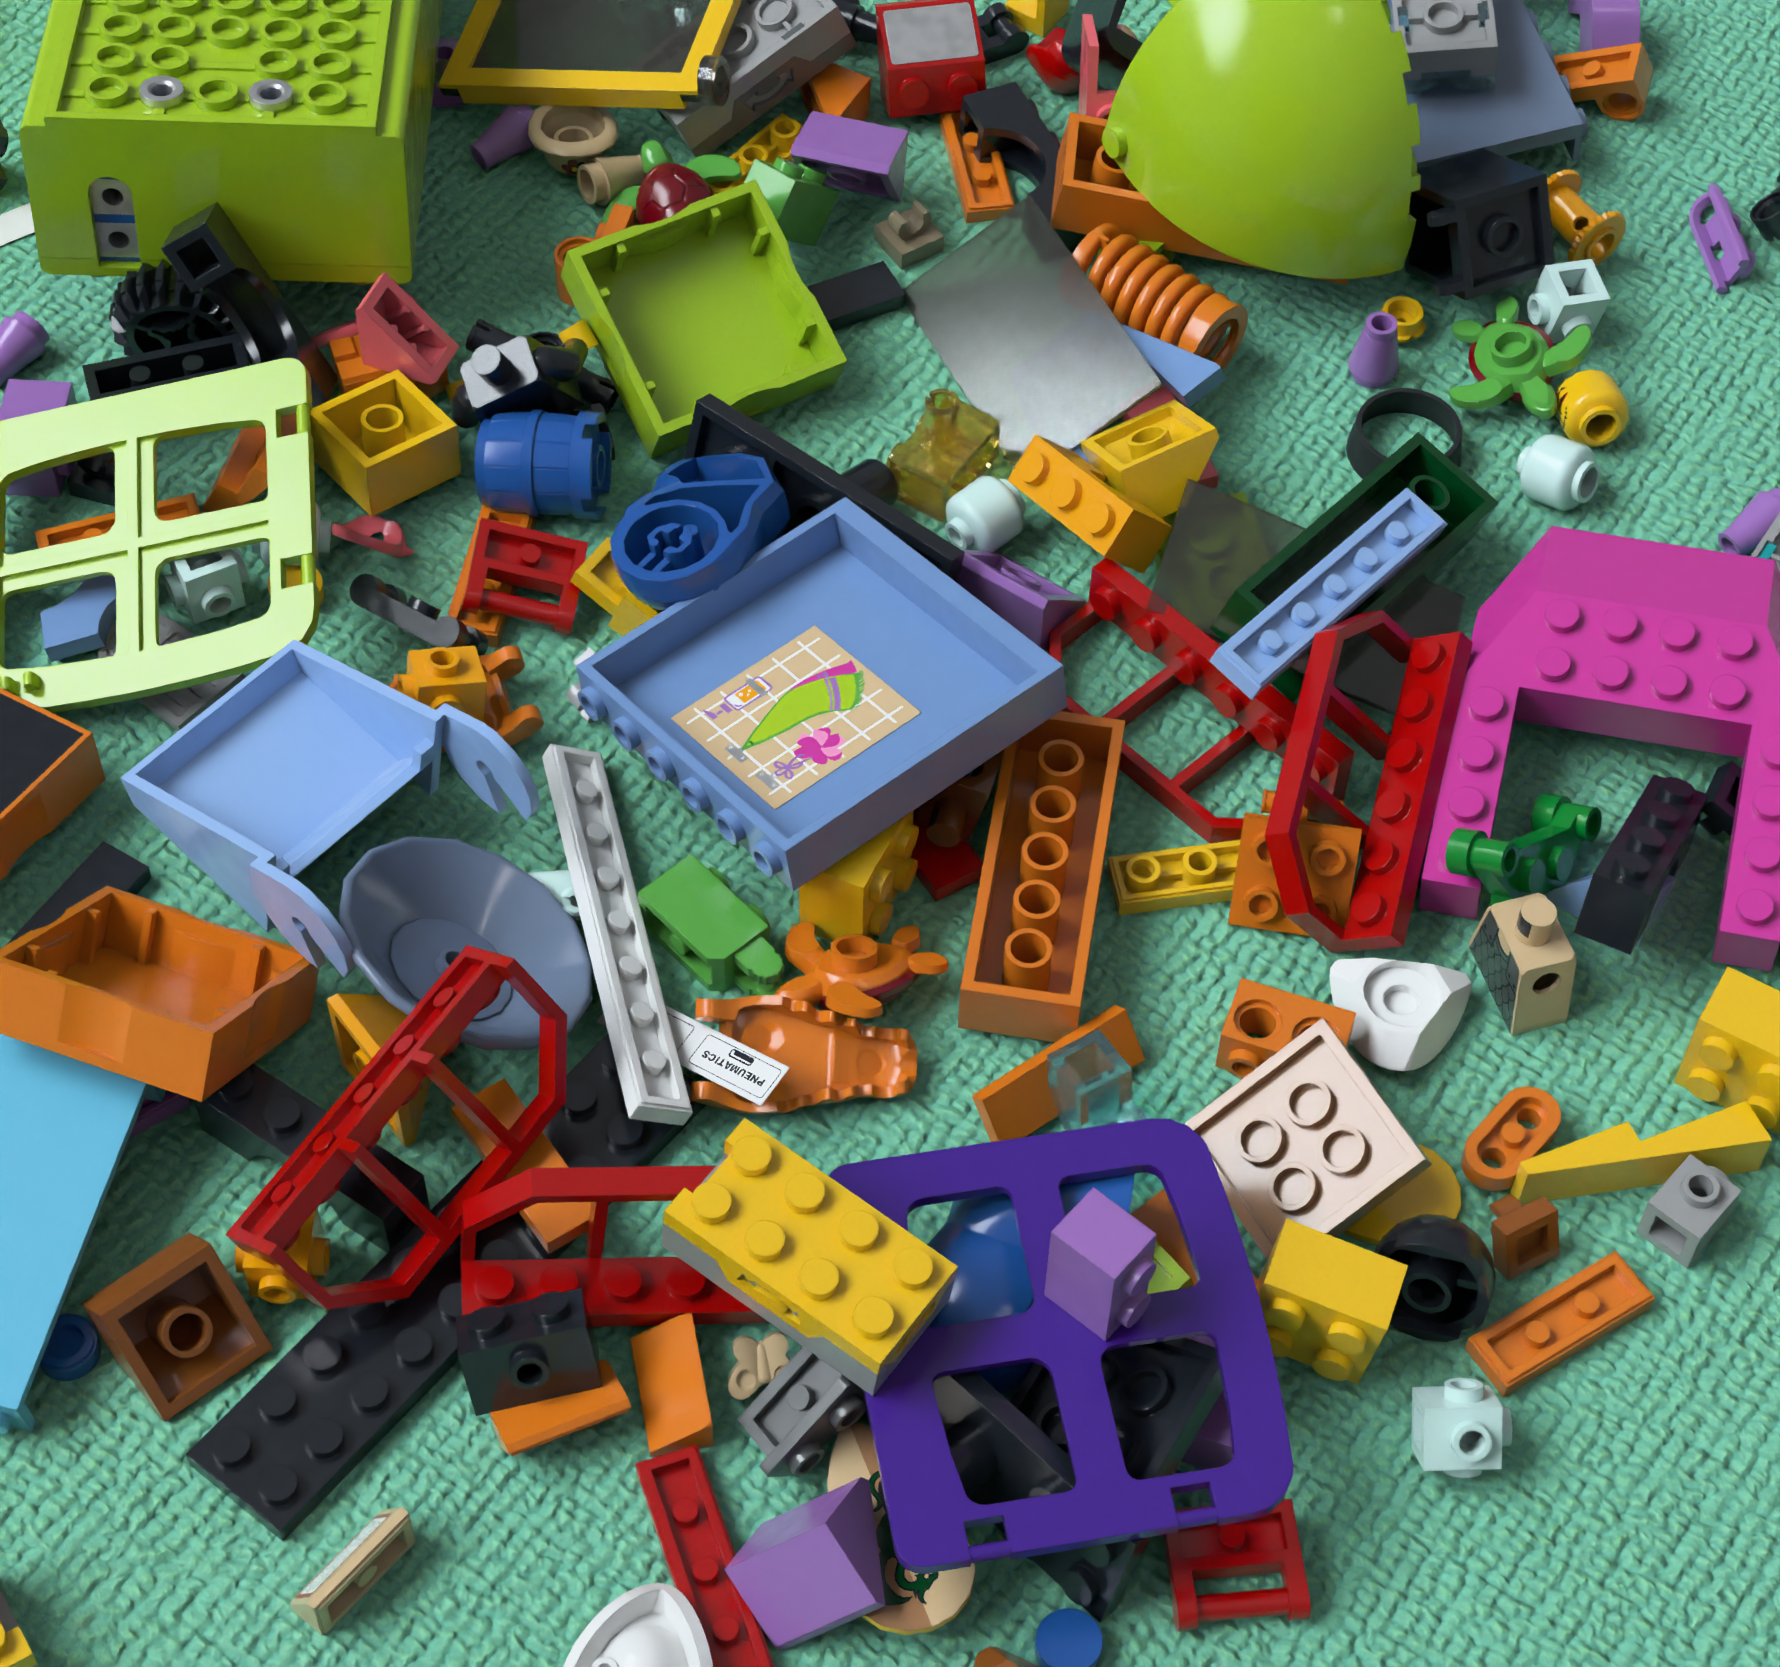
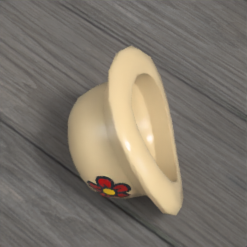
M540 105L534 110L528 122V136L535 148L544 153L549 165L560 173L567 175H577L578 167L586 164L590 157H604L605 151L611 148L619 137L618 124L612 113L605 107Z

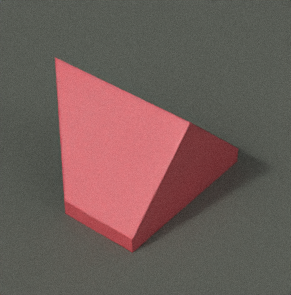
M386 272L379 275L355 310L363 364L388 372L398 369L409 379L432 385L438 381L460 347L422 309L412 294L402 289Z

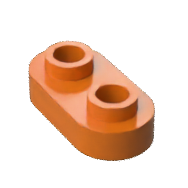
M1518 1087L1508 1092L1466 1141L1461 1157V1166L1469 1181L1477 1187L1489 1191H1501L1512 1187L1520 1162L1542 1154L1554 1140L1561 1121V1110L1557 1101L1549 1093L1536 1087ZM1518 1121H1528L1535 1126V1128H1523V1126L1520 1125ZM1493 1160L1497 1162L1501 1168L1489 1167L1485 1165L1482 1161Z

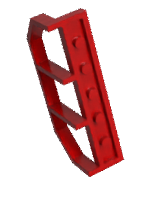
M1104 558L1092 567L1088 603L1050 631L1048 654L1061 663V651L1101 620L1112 621L1127 633L1142 651L1153 654L1167 667L1102 717L1125 720V726H1127L1175 687L1184 683L1193 686L1209 699L1223 716L1232 718L1240 725L1171 780L1124 741L1119 769L1209 844L1240 840L1244 818L1215 817L1188 794L1255 740L1264 749L1274 751L1284 760L1297 706L1271 685H1268L1251 700L1209 662L1221 645L1115 561ZM1067 695L1068 706L1061 710L1062 712L1092 716ZM1322 727L1311 777L1337 800H1344L1355 752ZM1308 819V821H1310V822H1317V823L1320 822V821H1318V820Z
M1383 610L1357 614L1315 633L1265 832V839L1285 916L1331 953L1404 946L1473 644L1461 631L1413 639ZM1363 631L1368 633L1399 663L1408 662L1390 736L1333 685L1344 640ZM1325 715L1375 760H1384L1369 826L1311 777ZM1303 806L1324 824L1362 829L1359 850H1363L1345 930L1315 906L1297 837V829Z
M466 945L225 1235L242 1251L272 1264L312 1303L327 1310L408 1298L461 1233L463 1201L501 1183L565 1104L567 1014L515 958ZM505 980L540 1015L539 1093L509 1130L440 1061V1058L447 1056L457 1047L462 1037L461 1033L478 1012L487 1008L495 1001L500 993L501 984ZM426 1075L496 1145L438 1218L369 1152L377 1144L382 1135L383 1127L397 1110L409 1103L418 1094L422 1086V1080ZM355 1164L425 1234L389 1278L323 1288L285 1251L296 1242L300 1234V1228L317 1207L335 1195L341 1185V1178Z
M716 1166L530 1168L463 1201L460 1238L462 1315L473 1313L482 1307H500L535 1299L547 1292H565L582 1288L592 1327L659 1325L674 1317L692 1313L694 1325L769 1323L678 1257L602 1258L609 1202L673 1201L684 1187L693 1193ZM591 1202L586 1240L587 1258L474 1260L476 1232L536 1203Z

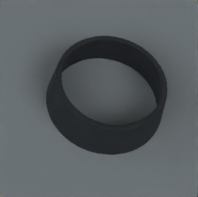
M1395 388L1372 396L1360 408L1347 439L1346 451L1348 460L1354 471L1364 479L1388 457L1376 451L1368 443L1363 434L1362 425L1370 419L1384 414H1414L1436 423L1450 436L1453 445L1444 455L1459 468L1461 464L1462 426L1458 415L1444 400L1423 390Z

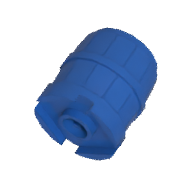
M533 409L531 412L496 413L491 419H484L478 431L475 448V483L480 502L484 505H489L495 511L527 514L536 518H543L544 515L574 514L578 519L601 520L605 514L606 507L596 506L599 493L610 492L612 468L610 432H599L598 425L608 421L606 415L602 412L580 411L577 416Z

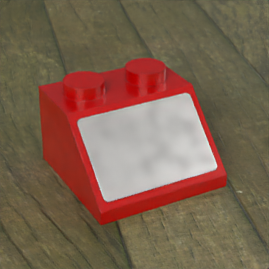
M910 0L875 4L880 96L890 118L961 110L962 96L986 90L985 58L974 0Z

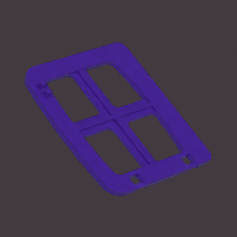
M1149 1118L849 1163L837 1167L830 1173L829 1177L907 1231V1217L917 1207L1006 1193L1012 1202L1034 1298L1031 1308L1021 1314L939 1327H927L873 1396L863 1390L894 1551L899 1563L905 1569L914 1573L928 1574L970 1567L972 1563L1010 1557L1013 1560L1177 1533L1179 1529L1215 1523L1219 1526L1250 1521L1269 1514L1284 1500L1293 1476V1460L1282 1394L1260 1299L1235 1218L1207 1144L1189 1126L1171 1119ZM1135 1173H1150L1157 1176L1163 1184L1177 1217L1198 1283L1189 1288L1149 1294L1151 1301L1140 1319L1130 1328H1126L1121 1324L1105 1342L1044 1295L1051 1231L1066 1217L1059 1187L1069 1183ZM1200 1335L1210 1337L1215 1345L1229 1416L1232 1460L1228 1464L1216 1468L1142 1480L1132 1478L1125 1468L1101 1367L1102 1357L1108 1351L1117 1348ZM1022 1363H1038L1049 1370L1053 1380L1075 1476V1487L1067 1492L989 1505H980L972 1502L966 1496L950 1452L933 1389L934 1381L946 1375ZM1202 1489L1209 1490L1212 1502L1211 1507L1176 1512L1172 1494ZM1003 1522L1007 1540L968 1546L965 1528Z

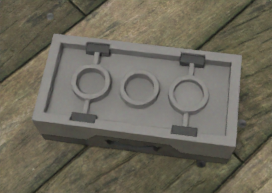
M742 0L716 66H711L712 58L709 60L698 87V95H686L688 104L685 109H654L664 121L667 119L672 124L687 149L695 158L708 155L854 48L857 43L838 6L832 0ZM703 18L637 65L631 72L681 73Z

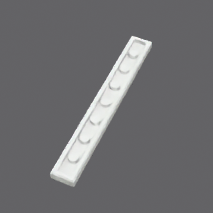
M550 744L542 756L628 1117L635 1120L683 1126L693 1111L641 908L638 903V896L602 755L599 752Z

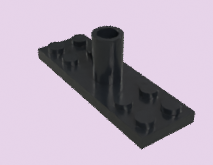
M709 393L696 400L684 459L734 453L763 457L784 489L788 502L790 520L782 536L846 497L957 583L965 552L892 507L897 500L898 485L892 471L884 463L876 459H866L839 474Z
M972 1371L946 1375L934 1381L933 1389L950 1452L966 1496L972 1502L980 1505H989L1067 1492L1075 1487L1076 1481L1070 1456L978 1372ZM880 1480L878 1484V1495L882 1507L887 1514L882 1483ZM1003 1522L994 1523L1005 1534ZM1151 1537L1026 1558L1034 1561L1063 1588L1071 1601L1082 1606L1100 1623L1117 1609Z

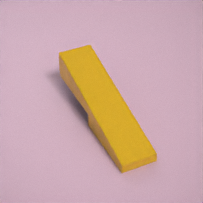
M1747 1101L1642 1141L1639 1140L1627 1121L1520 1162L1510 1193L1521 1204H1527L1542 1196L1547 1200L1660 1185L1670 1178L1690 1154L1705 1165L1718 1168L1725 1175L1757 1171L1762 1164L1772 1139Z

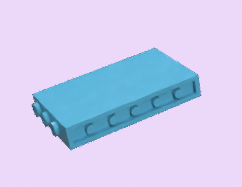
M0 1034V1434L8 1433L10 1427L32 1432L36 1419L25 1404L32 1382L144 1099L162 1102L165 1094L164 1089Z

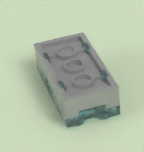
M1493 0L1387 1L1391 12V31L1401 30L1409 57L1411 71L1402 74L1406 95L1420 94L1429 90L1432 85L1455 84V86L1464 90L1495 89L1498 40Z

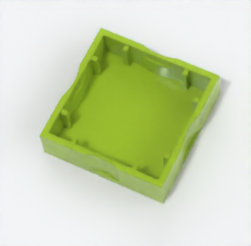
M756 179L689 204L680 212L664 220L628 227L568 250L566 253L560 277L581 319L585 318L599 342L595 348L650 459L688 444L696 400L709 393L747 417L753 418L835 385L847 363V359L815 296L803 283L795 269L788 242Z

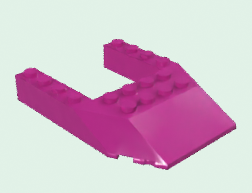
M1551 526L1478 610L1471 637L1473 642L1441 780L1421 878L1419 910L1477 920L1483 883L1478 877L1472 878L1450 873L1445 860L1446 847L1451 834L1459 827L1484 831L1488 838L1492 839L1515 720L1743 758L1711 961L1771 972L1780 944V571L1775 560Z

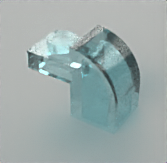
M1099 1029L1047 1055L1048 1085L1058 1117L1065 1131L1148 1119L1132 1100V1068Z

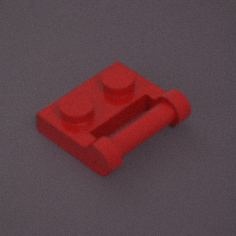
M481 518L461 611L477 615L479 610L549 625L553 626V632L569 636L580 590L570 580L575 571L585 562L588 542ZM485 579L559 595V604H550L485 589Z
M1284 1499L1269 1514L1250 1521L1219 1526L1215 1523L1179 1529L1177 1533L1162 1535L1172 1594L1173 1619L1177 1632L1197 1630L1198 1624L1201 1622L1286 1615L1288 1621L1308 1620L1310 1618V1596L1292 1499ZM1211 1506L1193 1507V1508H1182V1509H1175V1510H1176V1512H1181V1511H1187V1510H1193V1509H1199V1508H1205V1507H1211ZM1280 1572L1283 1588L1196 1595L1193 1580Z

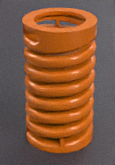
M1114 223L1099 225L1085 236L1070 256L1061 277L1059 289L1061 300L1080 313L1088 314L1090 311L1205 359L1218 346L1229 325L1231 329L1227 339L1220 350L1210 359V361L1217 363L1222 370L1236 353L1247 328L1248 314L1242 305L1230 301L1223 293H1216V290L1209 284H1201L1200 279L1195 275L1186 274L1181 266L1171 264L1167 257L1162 254H1156L1147 244L1140 245L1133 235L1123 234L1122 230ZM1099 249H1102V252L1097 257L1095 263L1093 264L1084 288V280L1088 267Z

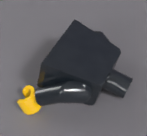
M585 318L558 334L563 347L544 345L528 335H522L497 347L486 344L477 348L472 354L471 359L460 366L463 379L444 386L452 405L451 412L455 423L466 429L475 427L479 421L482 423L484 419H491L496 413L531 412L534 409L558 414L559 410L570 409L571 412L584 406L576 377L583 367L588 350L599 344Z

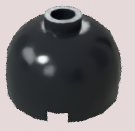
M1422 1214L1397 1223L1383 1235L1374 1252L1408 1265L1391 1317V1326L1399 1332L1421 1340L1449 1342L1459 1339L1462 1330L1469 1329L1475 1325V1331L1483 1324L1495 1291L1496 1275L1493 1258L1479 1234L1463 1222L1447 1216Z

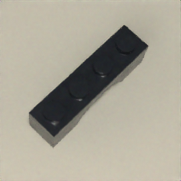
M1016 82L962 96L959 132L962 137L969 132L978 133L977 147L974 148L973 153L979 163H991V152L998 151L1001 153L1005 168L1024 175L1036 187L1027 194L1022 231L1042 262L1048 264L1070 257L1087 234L1050 227L1057 155L1060 148L1056 134L1053 131L1049 132L1039 117L1035 103L1031 99L1026 98Z
M216 202L174 226L162 245L161 250L192 293L201 294L209 298L228 317L240 335L252 365L282 358H295L309 371L311 377L312 408L329 401L338 380L337 374L220 204Z
M1655 774L1652 776L1593 873L1574 933L1631 955L1647 926L1668 874L1675 877L1689 852L1708 794L1695 790L1690 783L1679 778H1663Z
M254 1063L203 1102L194 1100L203 1131L248 1161L255 1155H263L284 1164L327 1113V1111ZM376 1144L369 1152L430 1211L424 1175ZM355 1164L341 1178V1185L335 1195L327 1201L344 1225L386 1253L416 1225Z

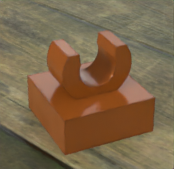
M1509 1194L1489 1204V1210L1497 1217V1219L1491 1221L1494 1267L1508 1281L1560 1255L1558 1210L1544 1196L1522 1205L1515 1196Z

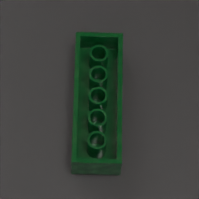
M1417 432L1235 589L1210 629L1224 642L1228 641L1405 488H1408L1448 524L1434 541L1344 620L1360 613L1383 610L1387 615H1390L1473 539L1499 502L1424 436ZM1363 631L1345 639L1339 661L1361 642L1368 633ZM1311 649L1271 683L1293 703L1300 696Z

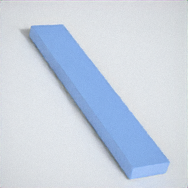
M1405 488L1219 647L1209 662L1246 696L1253 700L1312 648L1315 633L1344 620L1434 541L1448 523L1410 489Z

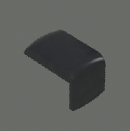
M1077 0L1062 42L1063 58L1071 69L1080 74L1082 14H1092L1099 43L1098 85L1107 90H1118L1130 63L1143 44L1117 28L1126 0Z

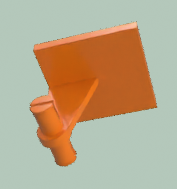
M1264 789L1261 813L1270 814L1276 791ZM1303 806L1297 829V837L1315 906L1345 930L1362 829L1310 822L1308 819L1320 820ZM1245 812L1228 924L1310 936L1285 916L1265 839L1269 815Z

